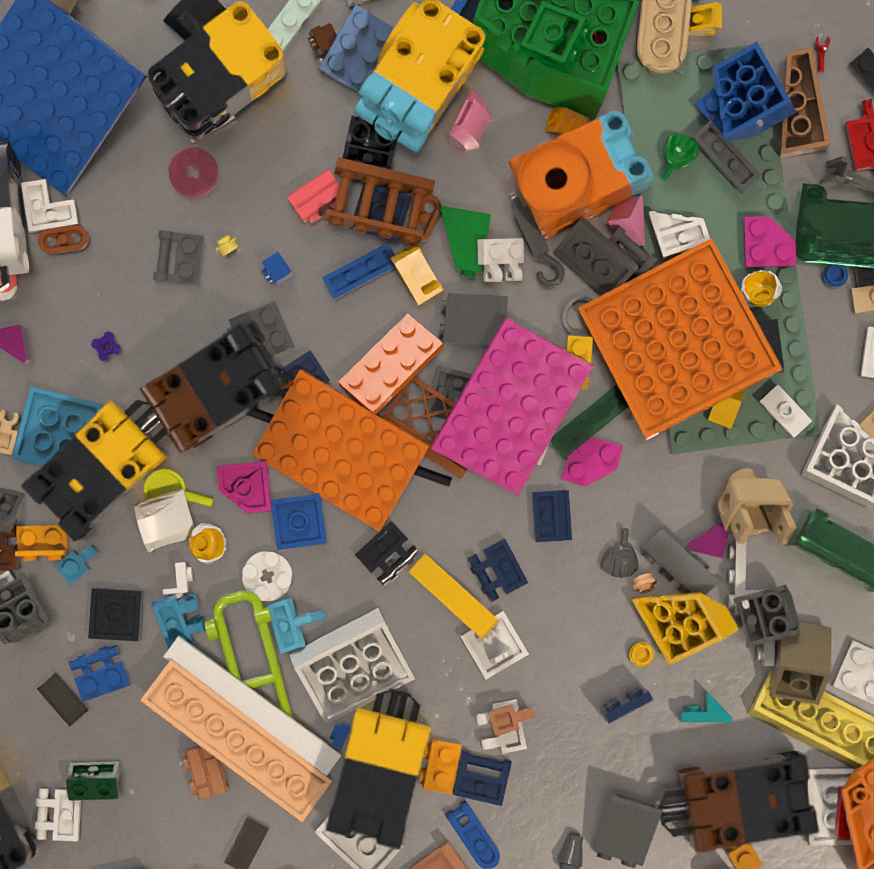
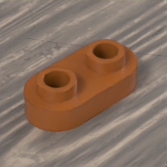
M426 195L422 201L417 227H422L424 230L421 243L428 240L441 213V202L434 195ZM428 204L434 207V210L430 213L424 209Z
M79 225L45 229L38 238L39 247L47 254L80 251L89 242L87 231ZM76 234L81 236V240L78 243H74L72 240ZM50 238L56 239L54 246L48 245Z

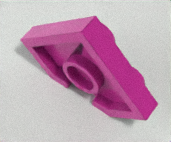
M770 216L744 217L745 268L796 266L795 240Z
M575 432L561 480L586 487L616 471L624 446Z
M267 461L217 466L219 491L245 513L272 511Z

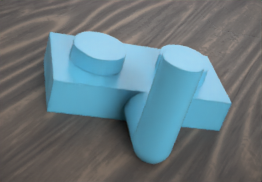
M292 598L267 606L272 618L271 623L280 654L305 647L306 644L300 626L323 621L326 618L324 611L307 613L297 617Z

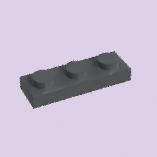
M711 120L692 136V139H694L699 148L741 193L761 176L730 141H724L723 133Z

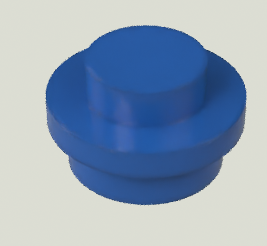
M840 263L829 264L823 271L824 282L833 288L844 285L848 279L846 267Z

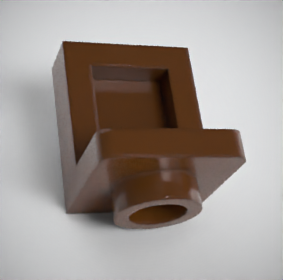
M328 23L322 27L319 25L311 29L308 33L310 37L307 39L312 50L317 51L320 56L330 50L337 34L332 24Z

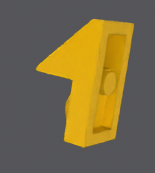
M714 2L691 7L689 35H715V30L722 29L721 3Z

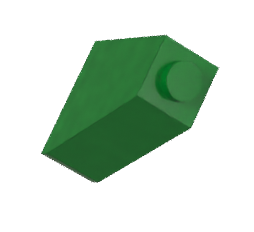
M442 206L441 216L456 272H461V277L475 279V275H481L482 265H478L477 239H487L491 214Z

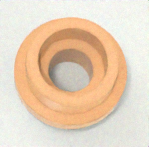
M652 573L640 575L633 579L634 591H640V594L648 593L655 589L654 585L657 584V579L653 578Z

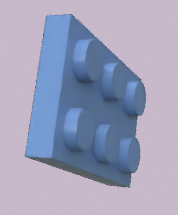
M356 4L318 70L359 94L366 79L378 66L377 59L394 27Z

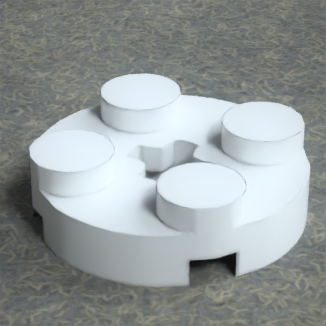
M264 551L253 555L247 561L242 571V581L245 589L255 593L261 601H273L287 593L292 583L293 573L289 562L283 556L275 552ZM266 569L268 572H274V576L271 577V583L261 580L260 577L263 576V570Z

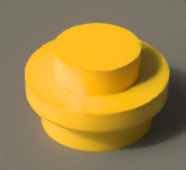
M637 642L630 648L629 659L635 666L646 667L653 661L654 651L649 644Z

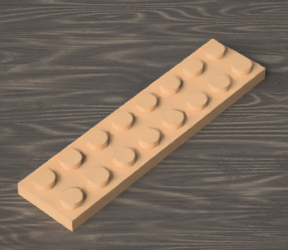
M170 660L140 700V702L301 823L332 783L329 778L172 660Z

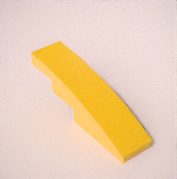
M424 554L408 571L482 640L498 624L499 620L428 555Z

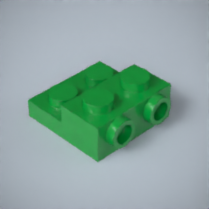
M542 1L521 43V47L545 57L551 63L569 69L571 64L575 65L579 61L581 55L579 48L582 42L589 40L592 33L591 24L586 17Z

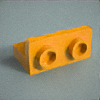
M58 525L16 526L17 551H15V556H21L22 561H37V556L46 555L47 560H62V555L69 554L68 535Z
M432 739L431 745L427 744L424 753V759H428L427 769H421L419 784H424L423 791L430 790L453 795L462 744Z

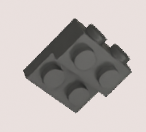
M275 301L229 319L230 326L226 327L227 330H230L240 323L255 320L266 338L263 344L271 357L295 347Z

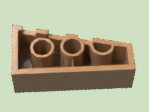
M813 48L787 52L785 92L797 113L783 120L781 158L830 148V139Z

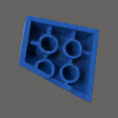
M758 42L713 67L725 142L753 138L797 113Z

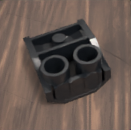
M180 0L167 14L163 22L186 41L223 13L226 8L218 0Z
M352 115L343 159L391 170L398 138L396 140H387L376 132L375 123L371 125L361 117Z

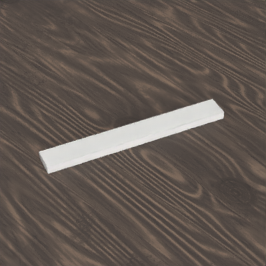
M178 636L163 656L169 662L170 660L174 661L326 776L342 754L182 637Z

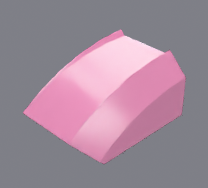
M472 89L449 133V143L466 152L479 148V142L489 122L493 121L486 101Z

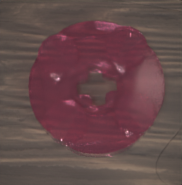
M198 147L181 150L173 157L168 167L170 182L181 195L195 198L203 197L216 186L218 178L217 163L210 153ZM190 167L200 168L198 178L195 179L193 176L187 177Z

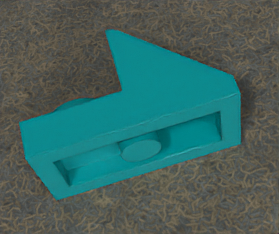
M704 691V711H701V706H686V711H679V721L732 722V716L707 691Z

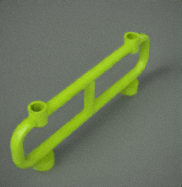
M239 591L219 598L213 608L214 619L205 621L204 624L209 641L220 639L228 672L241 680L223 616V609L229 604L249 601L253 607L271 674L242 682L252 689L274 683L280 709L293 718L267 624L272 621L269 608H263L260 598L250 591Z

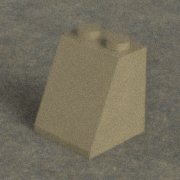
M799 622V634L775 641V664L772 666L769 696L819 705L831 675V627Z

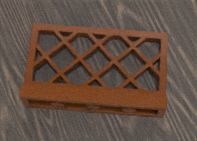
M414 376L399 391L382 417L429 444L430 447L425 456L462 479L468 468L431 449V445L435 440L434 434L439 433L440 430L433 431L430 416L445 413V418L447 419L448 413L452 409L447 410L446 403L454 407L455 402ZM412 381L421 386L423 397L409 400L407 389ZM425 390H427L433 395L426 396ZM405 394L406 401L399 402L402 396ZM438 397L442 400L444 411L430 414L427 399ZM424 400L427 414L412 417L410 402ZM407 403L409 418L399 420L391 415L396 405ZM427 417L430 432L420 434L415 430L413 420ZM410 421L411 427L405 424L404 422ZM431 434L432 441L426 438L425 435Z

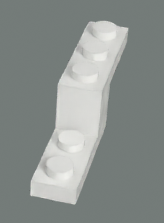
M733 539V544H729V559H733V569L728 571V583L732 584V594L728 595V609L732 610L733 615H740L733 598L763 590H746V542L744 544L737 543L736 539ZM775 641L757 646V660H761V665L774 666Z

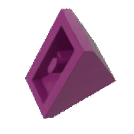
M15 325L1 328L0 348L24 364L29 365L31 359L24 327Z
M721 522L686 544L693 552L723 558L729 531L724 529Z

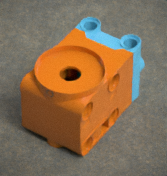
M618 111L610 112L573 131L566 132L552 141L542 143L531 151L520 154L508 162L544 238H549L575 226L582 217L586 220L594 217L609 207L649 188L651 181L654 180L653 174L646 160L637 156L630 140L633 133L624 114Z

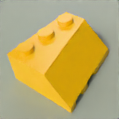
M702 593L632 599L669 666L724 640L739 629L726 606Z

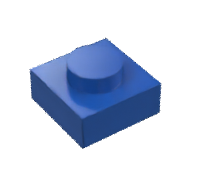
M342 721L340 726L335 725L329 738L334 740L332 747L339 750L342 749L351 724Z

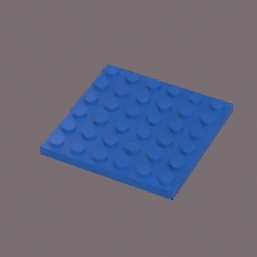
M15 0L0 23V140L8 139L20 162L42 179H46L47 183L64 196L68 195L147 75L51 0Z

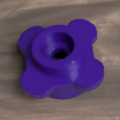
M105 332L103 337L93 339L91 346L99 354L98 358L102 361L108 360L110 356L121 351V346L116 343L114 334L111 332ZM105 344H108L107 349L104 348Z

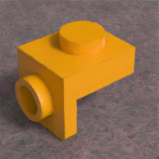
M566 107L552 108L547 117L545 130L562 135L587 124L589 118Z

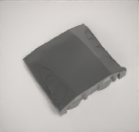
M24 573L19 574L20 577L0 587V640L3 644L15 643L41 630L49 620Z
M786 584L733 598L734 604L736 603L745 631L746 647L799 634V619L792 595Z

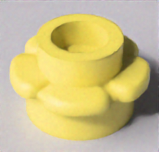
M229 234L217 241L218 246L215 250H219L222 256L230 253L239 246L236 242V237L231 238Z

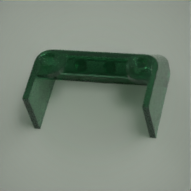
M816 508L814 512L811 510L803 511L796 523L797 528L785 546L797 548L867 586L869 588L868 592L874 594V544L828 519L829 514Z

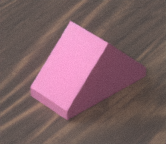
M643 196L630 197L616 204L608 219L613 233L621 226L626 231L625 234L638 246H645ZM618 241L621 248H626Z

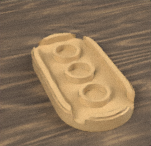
M641 0L637 56L640 63L650 72L667 74L675 71L683 63L687 53L692 0Z

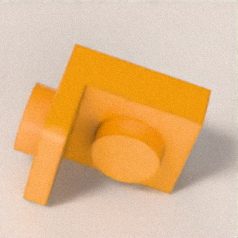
M751 843L731 846L725 851L736 869H758L763 866Z

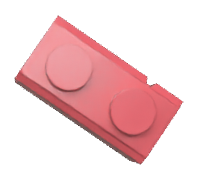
M327 169L288 195L287 199L304 224L308 221L310 224H313L323 217L321 212L329 207L331 210H334L339 184L329 169Z

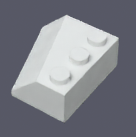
M836 404L822 428L821 434L818 436L801 476L869 508L874 505V438L865 433L860 428V425L845 414L843 409Z

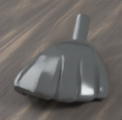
M623 528L621 542L610 546L601 560V569L611 576L625 578L633 575L638 570L637 555L633 546L628 543L629 528Z

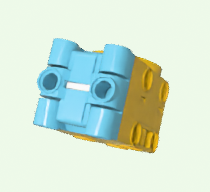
M424 0L421 4L415 1L401 17L383 46L377 59L378 66L362 85L359 91V95L362 98L356 105L353 113L371 125L375 123L376 132L387 140H396L398 138L397 141L417 153L451 101L460 92L475 64L485 50L482 47L485 40L483 30L438 0Z

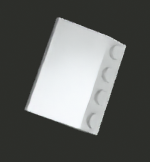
M379 608L289 654L296 673L326 725L355 711L358 707L360 708L374 701L376 694L388 691L389 689H397L415 679Z

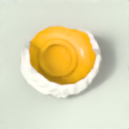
M754 271L752 274L745 276L742 281L741 293L745 301L756 307H765L772 304L782 292L780 280L771 271Z
M200 523L196 526L188 541L191 554L198 561L205 564L220 559L226 550L224 533L219 527L210 523Z

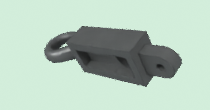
M516 192L509 195L515 212H513L514 220L533 259L548 263L557 270V276L552 280L544 278L543 273L538 271V280L547 287L559 285L565 275L564 267L559 261L548 255L550 249L537 226L529 206L523 207Z

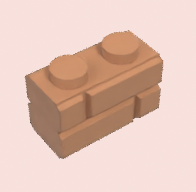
M200 746L185 751L186 756L182 758L185 770L191 771L193 780L189 781L193 796L197 795L198 800H202L230 790L223 764Z

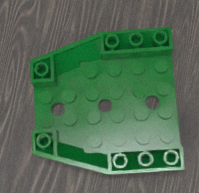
M480 0L472 24L481 28L485 34V40L482 45L485 50L480 60L524 95L559 108L566 107L589 119L595 120L610 85L639 0H511L512 8L509 10L501 9L498 4L499 0ZM542 1L586 17L591 24V36L587 42H582L579 48L581 51L579 61L575 65L571 64L569 69L551 63L545 57L521 47V43ZM595 32H602L606 37V42L604 44H596L593 41L592 35Z

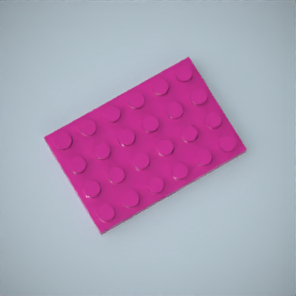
M505 317L433 441L431 449L519 495L594 366Z

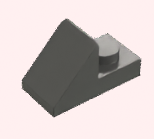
M0 488L1 532L10 534L12 528L18 526L25 493Z

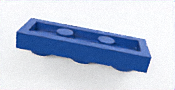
M386 243L322 278L332 297L336 300L394 269L395 266L390 258L395 254L389 243Z

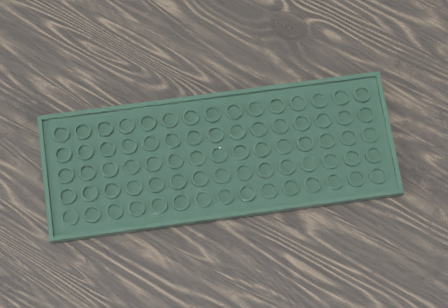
M760 43L759 46L766 56L764 43ZM750 45L686 53V57L680 67L667 74L650 72L639 60L617 63L623 114L633 133L630 141L637 156L646 160L654 177L648 189L635 195L643 196L645 246H642V249L650 256L653 255L658 259L649 270L680 255L677 254L663 259L648 215L650 211H657V213L677 214L688 218H703L710 239H713L740 291L745 276L759 270L771 271L778 277L782 285L780 296L772 304L765 307H756L749 302L747 304L756 321L778 319L784 373L774 374L747 388L732 429L708 421L712 407L668 429L672 455L791 439L792 437L759 403L777 385L812 420L795 438L821 434L796 266L745 268L744 217L770 216L792 237L776 125L753 138L730 141L761 175L742 193L699 146V154L693 162L679 170L673 169L667 181L661 179L668 167L663 156V148L668 136L677 134L692 138L693 135L708 123L694 105L712 88L716 90L713 67Z

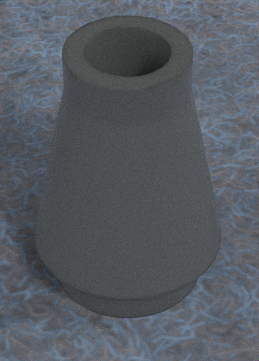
M568 835V840L558 861L560 863L559 869L583 868V837Z

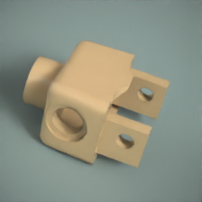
M748 468L738 470L730 476L728 484L717 503V509L724 529L726 531H733L737 543L744 544L749 535L757 536L762 532H775L779 543L787 544L797 528L790 514L793 502L780 479L758 478L756 472Z

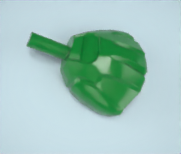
M671 134L668 136L663 148L664 160L668 167L661 179L667 181L673 169L679 170L684 168L697 158L699 154L698 145L694 139L686 135Z

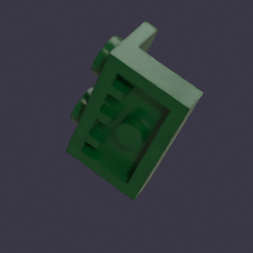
M120 761L69 763L66 776L68 800L118 799Z

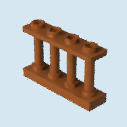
M338 157L334 174L339 175L341 179L334 210L326 209L323 220L334 227H343V225L353 227V230L359 233L370 231L377 233V236L385 239L399 238L406 244L414 245L421 243L424 232L416 229L422 201L426 195L432 194L435 180ZM353 179L361 180L365 184L358 216L343 213L350 181ZM377 185L387 186V189H389L382 222L368 219L374 187ZM402 190L412 192L411 194L413 195L407 228L392 225L398 194Z

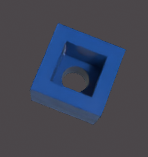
M279 252L262 261L265 268L261 272L269 283L274 281L276 285H279L293 275Z

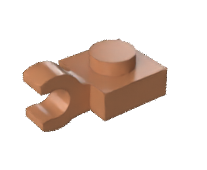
M508 705L488 711L494 736L519 730L518 722L534 718L532 707L514 711L513 705Z

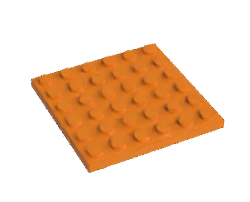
M712 238L578 307L646 440L782 371L781 365Z

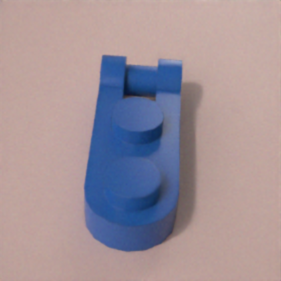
M465 800L459 804L461 807L453 812L450 810L445 816L476 863L484 869L494 868L500 860L499 850ZM467 816L470 822L461 826L458 820Z

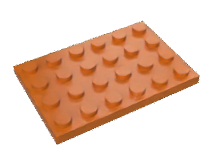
M300 369L293 381L294 385L288 389L252 456L260 461H267V465L312 492L320 494L322 498L380 532L430 445L379 414L373 415L357 401L305 370Z

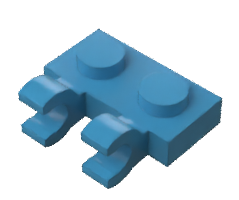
M195 593L188 594L179 601L175 594L152 602L154 614L168 649L178 636L187 642H191V634L206 630L203 614L196 615L187 622L183 613L198 609V600Z

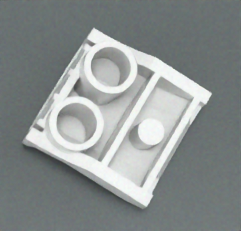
M184 488L159 494L134 505L139 530L148 553L162 546L190 539L192 531L195 529Z

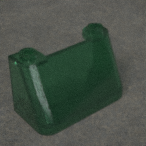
M803 183L796 227V257L802 261L874 268V203L827 199V191L824 187L818 184Z

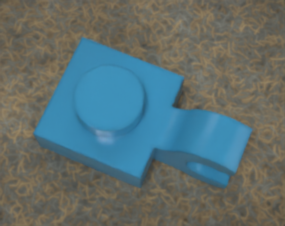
M94 545L88 546L80 555L73 550L54 567L71 586L91 570L86 563L95 557L99 551Z

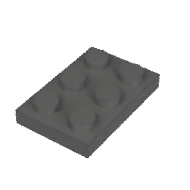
M584 217L577 222L553 251L555 255L600 295L623 285L639 267Z

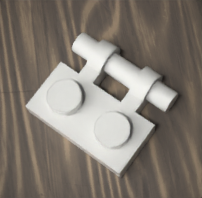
M39 788V795L36 798L35 804L38 807L37 821L34 823V829H37L36 839H46L47 830H53V840L78 842L81 800H68L67 789H56L55 799L48 798L49 788ZM48 807H54V821H47Z

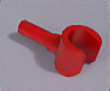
M817 36L813 46L815 51L818 52V72H824L825 51L830 45V38L826 37L825 45L823 46L818 43L819 36Z

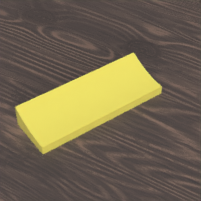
M772 666L770 667L747 713L748 715L851 768L858 769L874 758L873 716L826 692L823 693L819 705L769 696Z

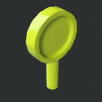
M160 469L153 472L144 484L146 500L162 493L184 488L186 500L189 502L212 507L214 497L187 491L184 479L179 473L170 469Z

